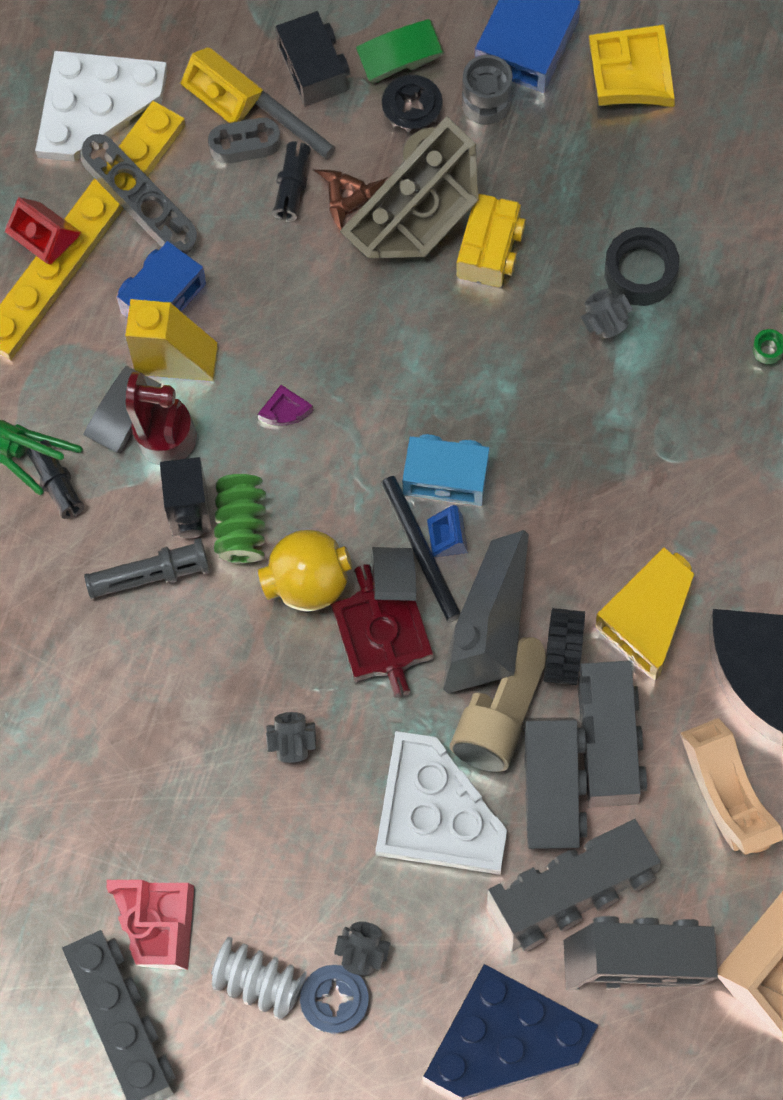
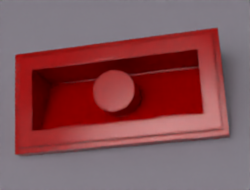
M18 197L5 228L6 234L46 264H52L81 234V231L44 204Z

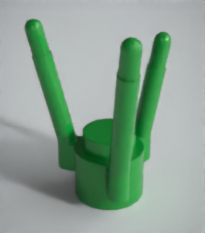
M0 420V463L10 469L38 495L44 493L42 487L12 460V457L20 458L27 448H30L57 460L64 459L62 452L39 443L42 440L49 441L51 446L75 453H81L83 450L80 445L29 430L19 424L14 426L5 420Z

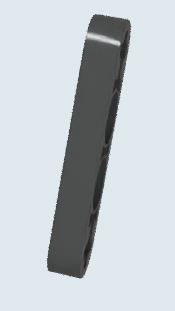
M94 134L86 138L80 153L81 163L84 168L161 247L169 241L179 250L188 254L194 247L197 237L196 228L193 223L112 139L102 134ZM92 147L97 151L104 148L106 150L104 158L111 166L115 161L119 162L112 167L108 175L104 173L108 165L102 158L97 157L94 160L90 158ZM119 173H129L134 177L136 185L131 190H121L114 182L115 176ZM148 200L156 201L162 207L163 213L157 218H149L141 211V205ZM168 216L173 218L169 223V227L178 234L183 230L186 233L184 240L186 244L180 240L174 244L171 241L173 233L166 225H164L161 231L158 229V227L164 224Z

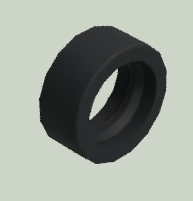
M632 228L623 231L612 240L606 252L604 277L612 293L617 291L618 295L625 294L631 305H651L663 300L674 288L679 272L680 256L675 243L666 234L653 228ZM635 249L652 251L663 259L665 271L656 282L636 284L627 280L620 273L619 261L622 255Z

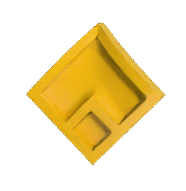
M664 25L589 35V47L599 106L611 104L675 106Z

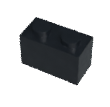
M318 11L275 26L277 46L304 107L347 92L346 76L350 75L349 65L343 53L337 55L333 46L336 44L334 31L330 23L323 24Z
M195 457L160 462L164 508L172 536L179 535L182 538H196L201 536L203 532L212 531L208 490L201 458Z

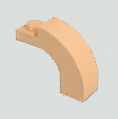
M717 718L682 732L681 737L698 786L718 828L733 851L741 850L744 855L767 850L772 844L782 841L783 833L781 826L756 796L742 765L734 735L729 728Z

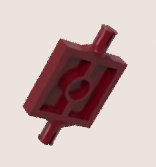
M364 564L363 570L367 580L364 578L361 566L354 569L360 591L350 598L333 602L331 608L354 682L375 676H388L394 698H400L401 691L398 682L400 683L403 696L411 692L404 671L412 665L433 660V652L416 601L376 600L373 593L370 564Z

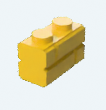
M479 194V200L471 209L456 262V276L459 279L471 282L479 281L481 284L499 288L500 286L502 287L505 275L512 276L517 253L511 252L514 240L522 241L526 225V219L520 218L521 205L518 202L506 199L498 200L496 197Z

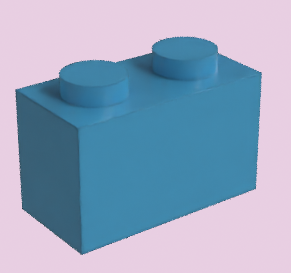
M424 434L419 437L410 436L402 480L404 496L482 506L489 465V447L482 446L481 443L473 440H461L459 443L443 441L440 437L430 434Z

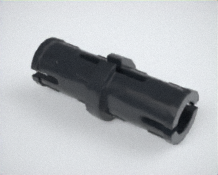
M297 141L287 143L283 170L277 175L276 183L279 189L272 214L280 220L283 219L285 206H288L286 221L296 220L300 194L306 188L307 178L304 175L311 148L302 142L298 156H296Z
M40 441L41 444L52 447L49 441ZM29 448L27 455L41 477L40 486L44 492H49L59 510L61 518H71L68 512L69 509H71L73 516L81 513L84 509V504L80 501L70 482L71 474L66 467H62L59 460Z

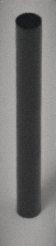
M387 477L381 482L386 496L446 621L453 622L459 618L461 612L396 477Z

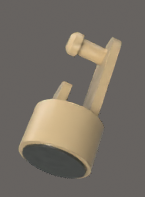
M523 637L518 640L515 675L501 679L494 699L484 693H474L469 706L463 710L450 742V749L465 763L493 772H502L508 769L522 734V722L545 666V650L537 638Z

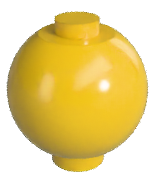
M300 530L290 533L276 544L270 554L268 566L258 569V576L267 600L281 597L288 607L299 611H316L331 605L339 598L347 584V571L353 568L346 546L339 548L336 540L323 532Z

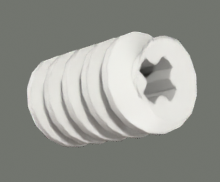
M227 937L218 952L212 968V988L216 991H221L228 984L227 993L229 997L236 998L243 992V1002L247 1005H252L259 998L258 1007L260 1011L267 1012L274 1005V1017L277 1019L284 1018L294 1007L301 994L307 971L298 980L293 979V965L289 964L282 973L277 972L278 958L274 957L267 966L262 965V951L259 950L251 959H248V945L243 943L236 952L231 951L233 938Z

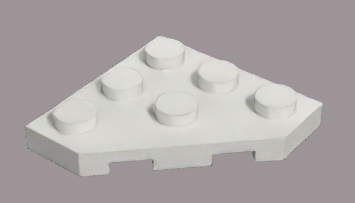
M55 51L35 150L37 158L75 162L80 159L82 145L86 138L94 134H102L111 138L130 125V120L146 110L152 101L161 104L168 71L166 62Z
M395 731L375 851L376 856L501 875L507 829L484 803L482 796L463 771L459 770L437 737Z

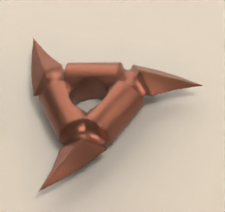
M311 169L329 182V204L331 205L329 210L339 230L342 229L345 212L349 213L365 203L366 199H370L388 178L386 177L366 185L364 181L346 173L342 174L341 171ZM343 189H349L354 192L348 197H343L340 194Z

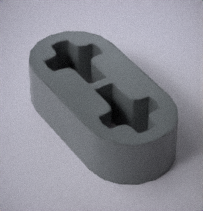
M255 118L222 124L215 127L208 136L209 151L212 158L222 164L268 157L278 151L281 145L280 130L278 125L269 118ZM266 132L268 142L261 143L258 133ZM222 139H229V149H223L221 145Z

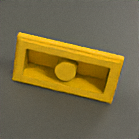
M209 47L192 53L180 82L182 86L229 123L242 121L263 91L257 84Z

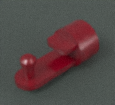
M132 372L126 389V410L132 421V433L141 453L147 460L157 465H160L162 461L186 459L193 451L197 440L196 429L188 409L179 399H175L176 392L172 386L163 385L162 388L148 386L143 373Z

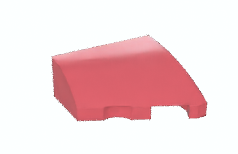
M107 880L106 887L108 893L113 894L121 914L118 917L122 930L129 935V949L135 964L151 968L188 970L194 885L190 883H149L144 880Z

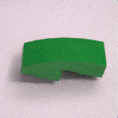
M430 19L390 31L356 47L368 80L373 84L405 68H409L412 71L445 54Z

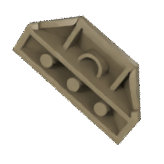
M446 116L340 232L367 258L426 257L479 200L476 143Z

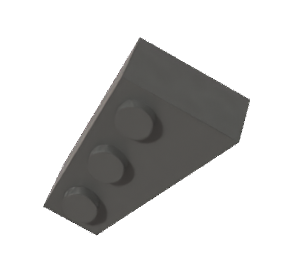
M573 717L524 718L528 849L580 848L579 838H587V813L579 812V795H586V770H578V753H585V728H577V720Z
M601 916L594 918L593 923L563 940L566 991L579 990L580 986L587 982L606 983V989H620V983L647 984V988L702 986L718 978L715 928L699 926L698 920L694 919L676 920L673 922V925H660L657 918H638L633 920V923H619L618 917Z

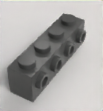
M99 930L62 947L126 1100H164L174 1095L169 1081L176 1079L166 1055L158 1058L152 1042L159 1038L149 1016L141 1018L135 1003L142 999L132 976L127 979L123 978L118 964L125 962L116 939L113 938L107 941L102 930Z

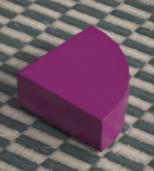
M280 385L257 414L258 420L274 426L292 425L308 417L313 412V405L283 385Z

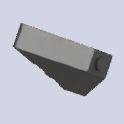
M525 530L491 540L455 625L447 653L443 690L447 693L515 675L529 536Z

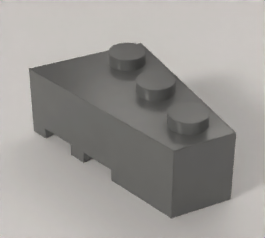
M632 660L582 663L577 690L581 728H585V753H583L584 769L586 770L588 808L638 805L640 791H647V775L645 766H639L638 751H643L642 727L636 726L635 711H639L638 687L633 686Z

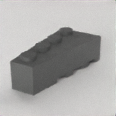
M636 819L589 840L584 845L586 852L580 855L574 849L556 856L547 865L548 870L542 873L539 870H535L534 867L520 873L517 876L518 879L507 890L504 889L501 883L488 889L487 910L511 952L520 947L524 952L531 950L546 940L545 933L556 927H559L560 931H565L578 924L583 919L581 914L593 907H596L597 911L604 910L620 899L618 896L620 892L631 886L634 891H638L656 880L654 874L658 872L661 861Z

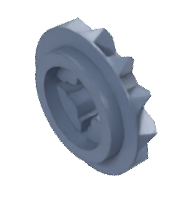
M328 965L314 971L304 982L300 994V1005L305 1019L318 1031L334 1035L347 1030H353L365 1017L369 1002L368 990L363 979L359 975L348 972L342 965ZM336 982V988L339 990L340 996L353 999L339 1005L337 1017H333L329 1004L316 1001L330 996V990L333 989L332 983Z

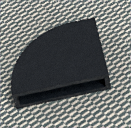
M713 609L709 621V648L714 672L721 689L730 704L751 727L764 737L783 746V615Z

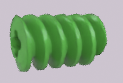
M230 474L219 478L216 482V492L218 495L215 498V505L218 510L215 512V522L217 525L214 528V534L217 540L214 543V552L222 560L231 563H251L265 559L263 551L253 549V547L265 544L264 536L254 534V532L265 529V522L254 518L266 513L265 506L255 503L266 498L264 490L255 488L263 482L260 477L249 474Z

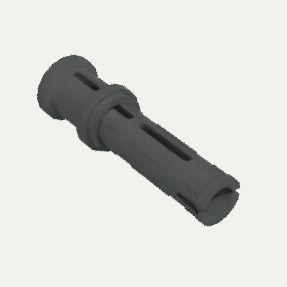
M198 538L194 540V544L172 550L164 547L161 548V551H158L157 556L90 574L86 573L84 578L90 599H95L98 596L165 579L166 582L174 583L177 582L178 577L200 571L203 574H208L210 569L202 540Z

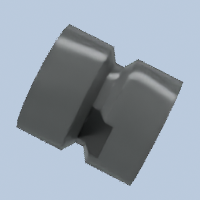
M485 54L473 58L464 68L462 107L466 116L478 124L490 125L498 123L506 117L510 110L513 74L510 66L504 59L495 55Z

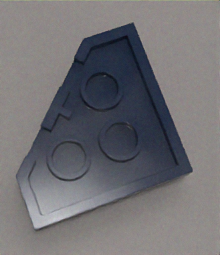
M484 964L428 1066L423 1080L459 1100H464L493 1089L505 1088L535 1079L540 1075L578 1066L597 1030L598 1024Z

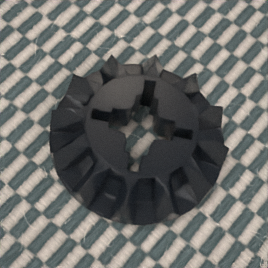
M420 75L401 76L393 80L383 92L382 109L384 117L391 121L393 127L405 128L408 133L412 129H425L431 122H437L438 115L442 109L441 92L437 85L426 77ZM419 98L420 109L418 110L413 107L405 112V100L412 102Z

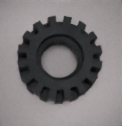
M552 608L544 682L569 685L578 684L585 611Z

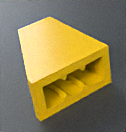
M130 299L125 337L134 370L146 376L214 381L218 342L170 302Z
M665 547L597 613L595 627L654 681L661 675L694 577L690 563L678 553L672 554Z

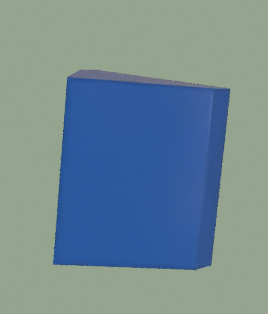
M452 505L427 519L431 549L434 557L468 553L463 515L458 506Z

